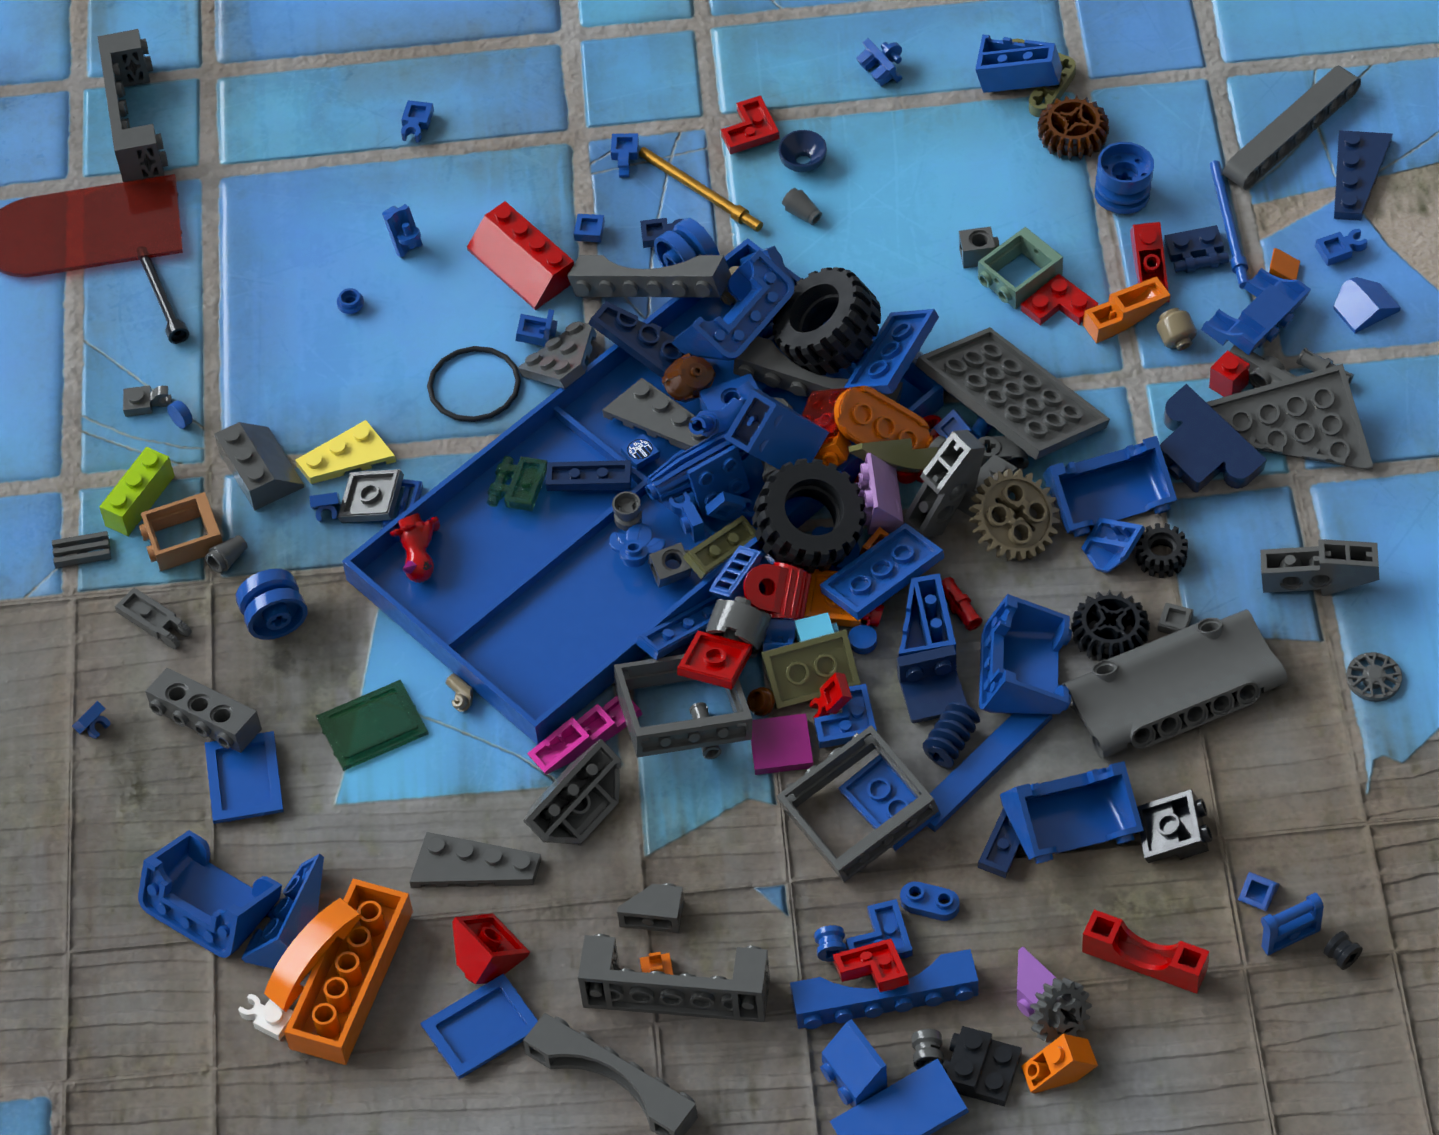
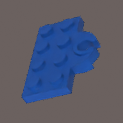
M935 309L891 312L878 331L877 336L873 337V344L870 348H866L862 353L863 356L859 360L855 359L851 362L852 365L846 368L851 377L843 389L868 386L882 394H892L937 322L939 316Z

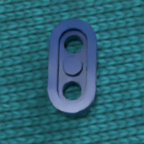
M915 881L904 885L900 892L901 906L909 913L940 921H948L955 918L959 912V897L950 889ZM919 893L920 895L913 897L910 894ZM941 900L949 901L947 904L940 903Z

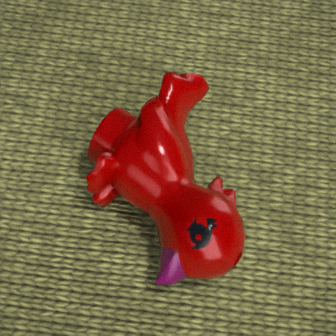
M419 513L399 520L400 528L393 530L390 534L395 537L399 536L406 550L407 558L402 568L406 576L415 583H422L428 580L433 573L434 563L426 552V548L431 541L433 532L439 530L440 522L437 516L423 522Z

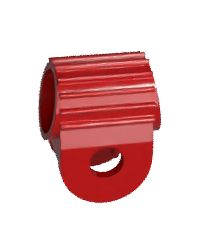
M774 562L773 565H758L751 569L745 577L743 584L744 598L751 601L752 607L768 613L771 618L802 619L805 615L812 575L800 568L781 562ZM760 582L765 586L766 591L764 595L759 590Z

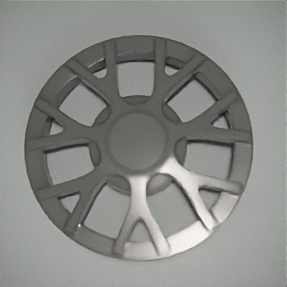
M1369 652L1358 655L1350 662L1347 668L1346 680L1351 691L1360 698L1368 701H1384L1398 692L1401 686L1402 673L1398 664L1389 656L1377 652ZM1375 659L1383 661V665H1375ZM1367 660L1369 666L1364 667L1360 662ZM1392 668L1395 673L1386 674L1385 670ZM1351 671H1361L1363 674L1362 676H1353ZM1385 680H1389L1396 685L1391 688L1385 684ZM1361 682L1366 686L1363 690L1357 687ZM1381 688L1382 694H1373V689Z

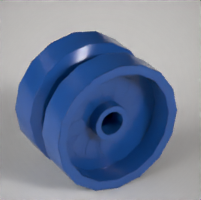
M691 218L683 219L674 225L672 231L664 232L654 241V249L662 267L675 265L699 255H720L709 233L703 226Z
M268 569L258 572L247 578L239 586L235 594L236 603L240 612L244 615V622L248 631L253 637L269 640L286 636L295 631L305 621L308 614L307 605L303 596L299 593L297 582L294 576L287 570Z

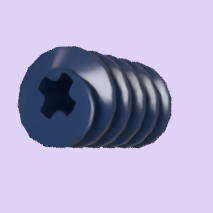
M961 702L949 703L945 708V712L941 714L940 720L936 722L934 729L931 730L928 738L923 742V750L927 757L940 767L951 768L954 765L953 760L959 757V751L964 749V742H968L971 738L970 733L976 730L974 723H980L978 713L967 704Z

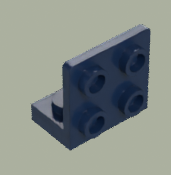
M954 645L897 657V677L912 723L940 718L941 714L945 712L946 706L951 702L967 704L957 673Z

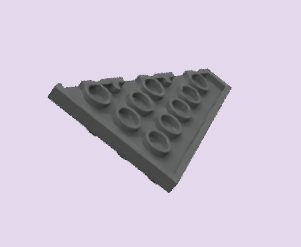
M1343 364L1206 402L1257 451L1364 470L1373 469V463Z

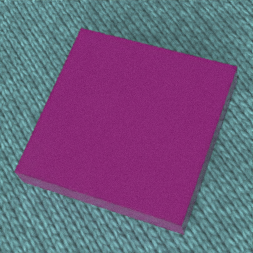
M806 713L752 720L751 748L755 775L809 769L813 766Z

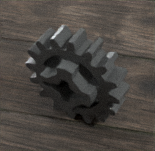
M1065 977L1062 981L1054 978L1052 986L1046 983L1043 985V994L1036 992L1035 996L1038 1002L1030 1005L1035 1010V1013L1029 1016V1020L1035 1022L1031 1030L1038 1033L1037 1037L1039 1039L1052 1043L1062 1034L1077 1037L1076 1032L1078 1029L1081 1031L1086 1029L1082 1023L1084 1020L1090 1019L1091 1016L1086 1014V1010L1090 1009L1092 1004L1085 1001L1090 995L1083 990V985Z

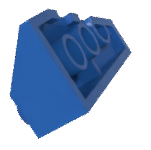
M321 854L314 856L299 866L283 890V894L286 897L267 914L271 919L264 930L257 929L241 958L245 963L275 969L293 940L318 915L324 857Z

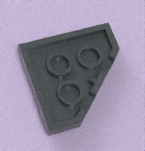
M579 321L571 323L561 335L548 340L544 348L526 357L525 362L517 367L522 377L565 389L586 372L585 360L590 359L593 349L591 341L595 340L597 335L595 329L587 323Z

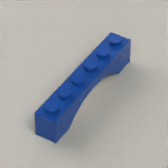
M971 949L941 954L929 967L910 978L909 985L879 992L878 988L847 987L821 977L790 982L791 999L798 1029H815L823 1024L834 1022L846 1023L851 1019L861 1017L875 1018L887 1012H906L914 1007L925 1005L933 1007L947 1001H966L973 996H979L978 977Z

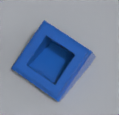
M1249 872L1238 900L1267 911L1280 883Z

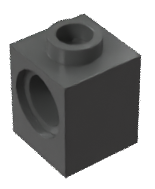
M991 226L959 231V251L963 269L978 267V261L999 246L998 237H993Z
M682 543L649 554L648 564L659 588L691 576L692 568L683 558L689 549L684 550ZM676 560L679 562L680 567L670 569L666 566L665 562Z

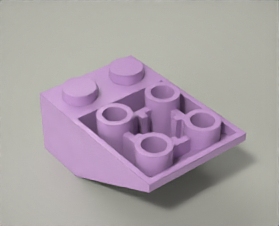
M867 453L865 463L860 465L861 473L858 474L859 482H857L861 490L858 497H864L866 505L863 511L867 515L863 526L867 525L868 534H874L879 527L886 532H893L904 523L896 468L872 453Z

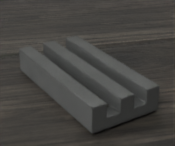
M107 531L52 540L55 568L111 559L110 541ZM104 549L99 551L88 552L92 550ZM77 553L76 555H70V556L60 557V556H63V555H69V554Z

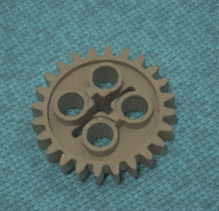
M1007 469L1003 474L998 471L993 474V478L989 476L984 480V484L976 488L979 494L971 497L977 504L969 507V511L976 513V516L969 519V522L977 523L978 525L972 532L982 534L978 541L979 544L985 541L989 543L986 549L987 552L994 548L997 549V558L1006 553L1007 561L1014 559L1015 555L1018 562L1024 560L1026 556L1031 559L1036 556V552L1040 554L1045 551L1044 545L1048 546L1053 542L1049 536H1054L1058 533L1052 527L1060 523L1059 519L1053 517V514L1060 511V509L1051 506L1056 497L1048 498L1047 493L1051 488L1047 487L1042 490L1040 487L1042 479L1033 482V473L1031 472L1023 477L1022 469L1016 471L1014 475L1011 469ZM1007 490L1014 493L1015 501L1010 500ZM1029 508L1036 511L1037 519L1030 515ZM992 511L999 515L1000 523L992 518ZM1014 529L1021 533L1022 540H1018L1014 536Z

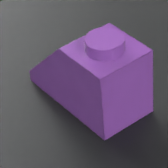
M1021 947L1018 950L1017 1006L1025 1016L1029 1017L1035 1013V1010L1030 1005L1038 1002L1035 996L1036 992L1043 994V985L1046 983L1052 986L1053 979L1056 977L1024 947Z

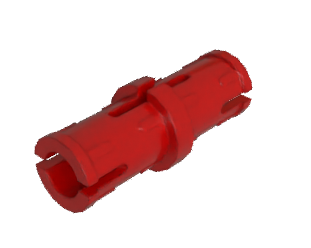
M947 577L943 579L942 586L951 612L958 615L967 630L972 631L982 624V618L979 617L972 607L969 596L962 593L953 578Z

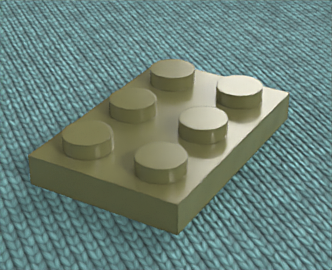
M845 629L761 652L770 688L774 694L776 709L821 697L819 689L835 672L845 674L849 687L861 685L847 630Z

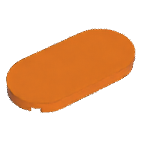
M857 386L849 388L841 393L835 403L834 419L836 426L844 437L855 444L911 438L913 449L929 448L933 442V438L928 430L930 428L922 417L871 387Z

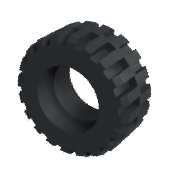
M829 267L822 268L821 272L813 271L808 274L807 278H801L796 282L797 285L794 287L792 297L773 317L774 325H772L774 341L780 350L793 363L817 375L837 373L839 369H846L851 366V362L855 359L859 360L863 356L864 350L866 348L869 349L873 344L872 339L874 336H877L879 331L878 324H881L879 301L853 272L838 267H833V269Z
M804 458L797 459L794 466L791 462L782 465L780 470H775L770 475L753 508L755 514L752 521L755 528L758 527L755 532L757 541L765 543L762 549L767 555L772 553L776 557L774 559L775 562H784L797 568H804V571L807 573H814L817 567L819 571L823 572L829 570L832 564L837 566L850 554L864 530L863 525L866 522L867 514L863 511L866 506L864 497H858L861 490L857 483L851 484L849 481L851 476L846 471L840 473L836 470L837 465L829 463L828 466L823 465L820 459H813L811 463H807V459ZM804 496L821 502L832 516L833 530L824 535H809L798 530L786 515V501L794 497Z

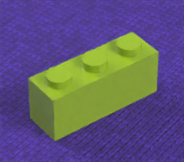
M149 447L142 451L99 506L106 527L126 536L131 534L142 519L141 513L148 511L175 477L169 456Z

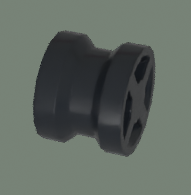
M1341 931L1327 943L1323 953L1328 958H1334L1337 961V966L1345 970L1358 959L1363 948L1358 943H1352L1350 936L1345 931Z

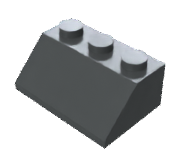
M238 422L214 433L221 457L254 511L304 488L302 480L269 427Z

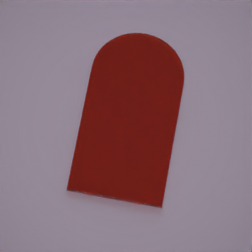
M171 174L33 196L4 206L0 209V272L15 277H35L140 260L143 256L154 258L183 253L176 175Z

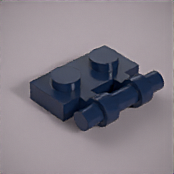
M1217 225L1164 235V243L1170 261L1174 262L1173 265L1176 273L1182 271L1191 273L1195 272V269L1208 266L1210 269L1218 268L1219 264L1229 263V256L1227 252H1224V244Z

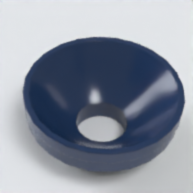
M810 130L793 131L787 134L779 144L781 162L785 167L796 172L812 171L818 168L826 158L827 146L825 140L821 135ZM800 156H807L811 159L806 164L796 162V159Z

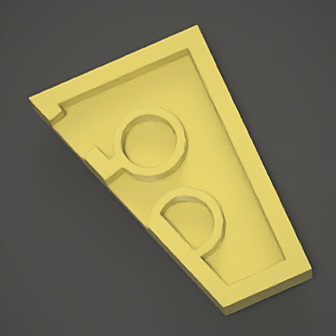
M367 420L299 457L296 459V464L307 480L314 484L344 476L346 471L361 468L362 471L371 469V465L386 461V464L394 463L396 459L393 452Z

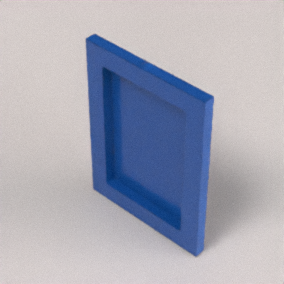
M274 731L258 733L241 753L231 748L226 749L217 741L205 742L214 824L284 812Z
M503 973L421 1022V1026L457 1078L461 1079L521 1043L538 1020Z

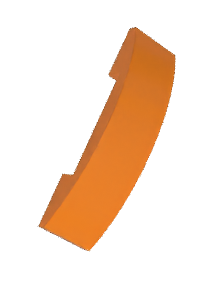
M341 898L322 910L304 927L282 955L268 981L264 994L282 1010L287 1012L304 989L300 984L337 936L344 940L362 915Z

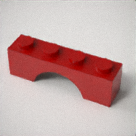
M1095 909L1083 932V953L1196 994L1208 970L1210 951L1183 941H1179L1174 945H1159L1149 942L1133 933L1122 919Z

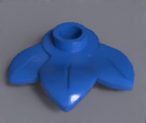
M642 523L631 526L627 533L613 532L609 538L611 549L620 553V558L628 567L642 566L649 554L664 549L666 544L665 539L652 538L651 528Z

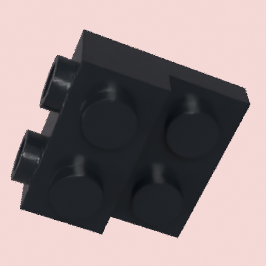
M1191 789L1137 806L1144 830L1140 832L1143 853L1148 863L1177 855L1182 860L1209 851L1207 842L1212 841V834L1208 824H1204L1202 818L1207 816V808L1202 798L1198 799Z
M962 1026L960 1034L954 1033L952 1036L949 1050L953 1052L951 1061L944 1060L943 1068L960 1095L1005 1107L1022 1055V1047L992 1040L991 1033Z

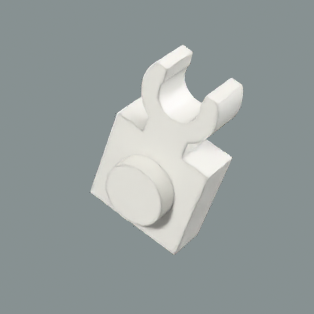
M249 994L247 996L248 1001L254 1007L247 1010L240 1006L238 1010L241 1017L245 1020H254L253 1025L255 1029L280 1041L285 1035L284 1031L293 1010L288 1009L285 1012L271 999L264 1006L256 995Z

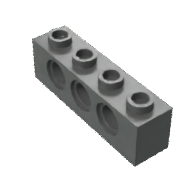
M166 668L145 691L149 707L155 714L159 716L164 715L181 727L187 726L195 730L200 736L204 738L209 737L217 741L226 749L231 748L241 753L262 730L256 710L169 668Z

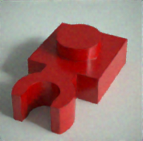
M835 672L819 689L821 697L814 698L809 704L810 708L818 709L813 719L830 715V713L837 714L852 698L845 674Z

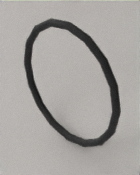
M472 346L455 350L441 358L430 373L427 389L430 401L440 413L454 420L476 422L493 418L508 409L518 396L521 379L516 364L508 355L490 347ZM474 351L491 353L504 359L513 369L515 385L512 395L505 404L491 413L474 417L457 415L444 409L435 399L433 390L435 375L443 364L457 355Z

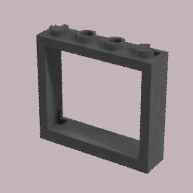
M684 654L662 657L658 660L649 659L614 665V686L637 758L752 740V716L739 679H737L733 689L725 688L733 713L640 727L628 690L694 680L677 675V667Z
M872 725L860 734L856 733L852 740L843 747L834 749L828 758L818 765L811 766L804 776L794 783L787 784V788L777 795L782 808L843 882H846L939 812L934 798ZM875 749L916 799L837 858L796 807Z

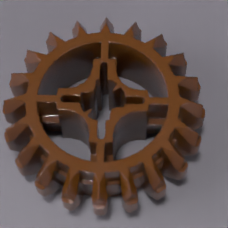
M1077 95L1074 99H1069L1066 96L1064 101L1056 98L1054 104L1048 103L1046 110H1042L1040 114L1038 137L1042 141L1043 148H1048L1050 154L1057 152L1059 159L1065 155L1068 156L1069 160L1073 156H1077L1081 160L1083 155L1091 157L1093 151L1099 152L1101 146L1105 145L1109 134V119L1105 115L1104 108L1098 107L1097 101L1089 103L1088 97L1084 100H1079Z

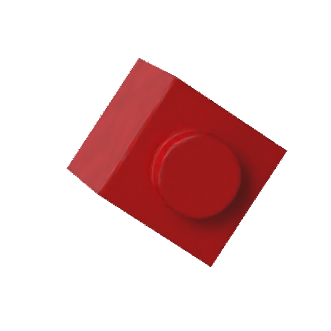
M1227 350L1210 368L1209 388L1223 397L1240 393L1248 385L1250 364Z

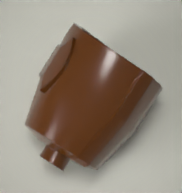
M688 353L675 360L665 370L662 384L672 398L687 403L698 399L699 391L711 387L716 372L704 358Z

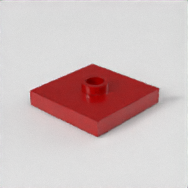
M697 631L677 667V675L733 689L752 654V645Z

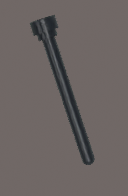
M141 247L137 250V254L167 321L165 332L168 340L173 344L184 342L189 337L187 326L184 322L177 319L146 248Z

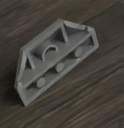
M599 739L574 760L532 804L523 821L543 842L581 844L619 803L621 759L602 739Z

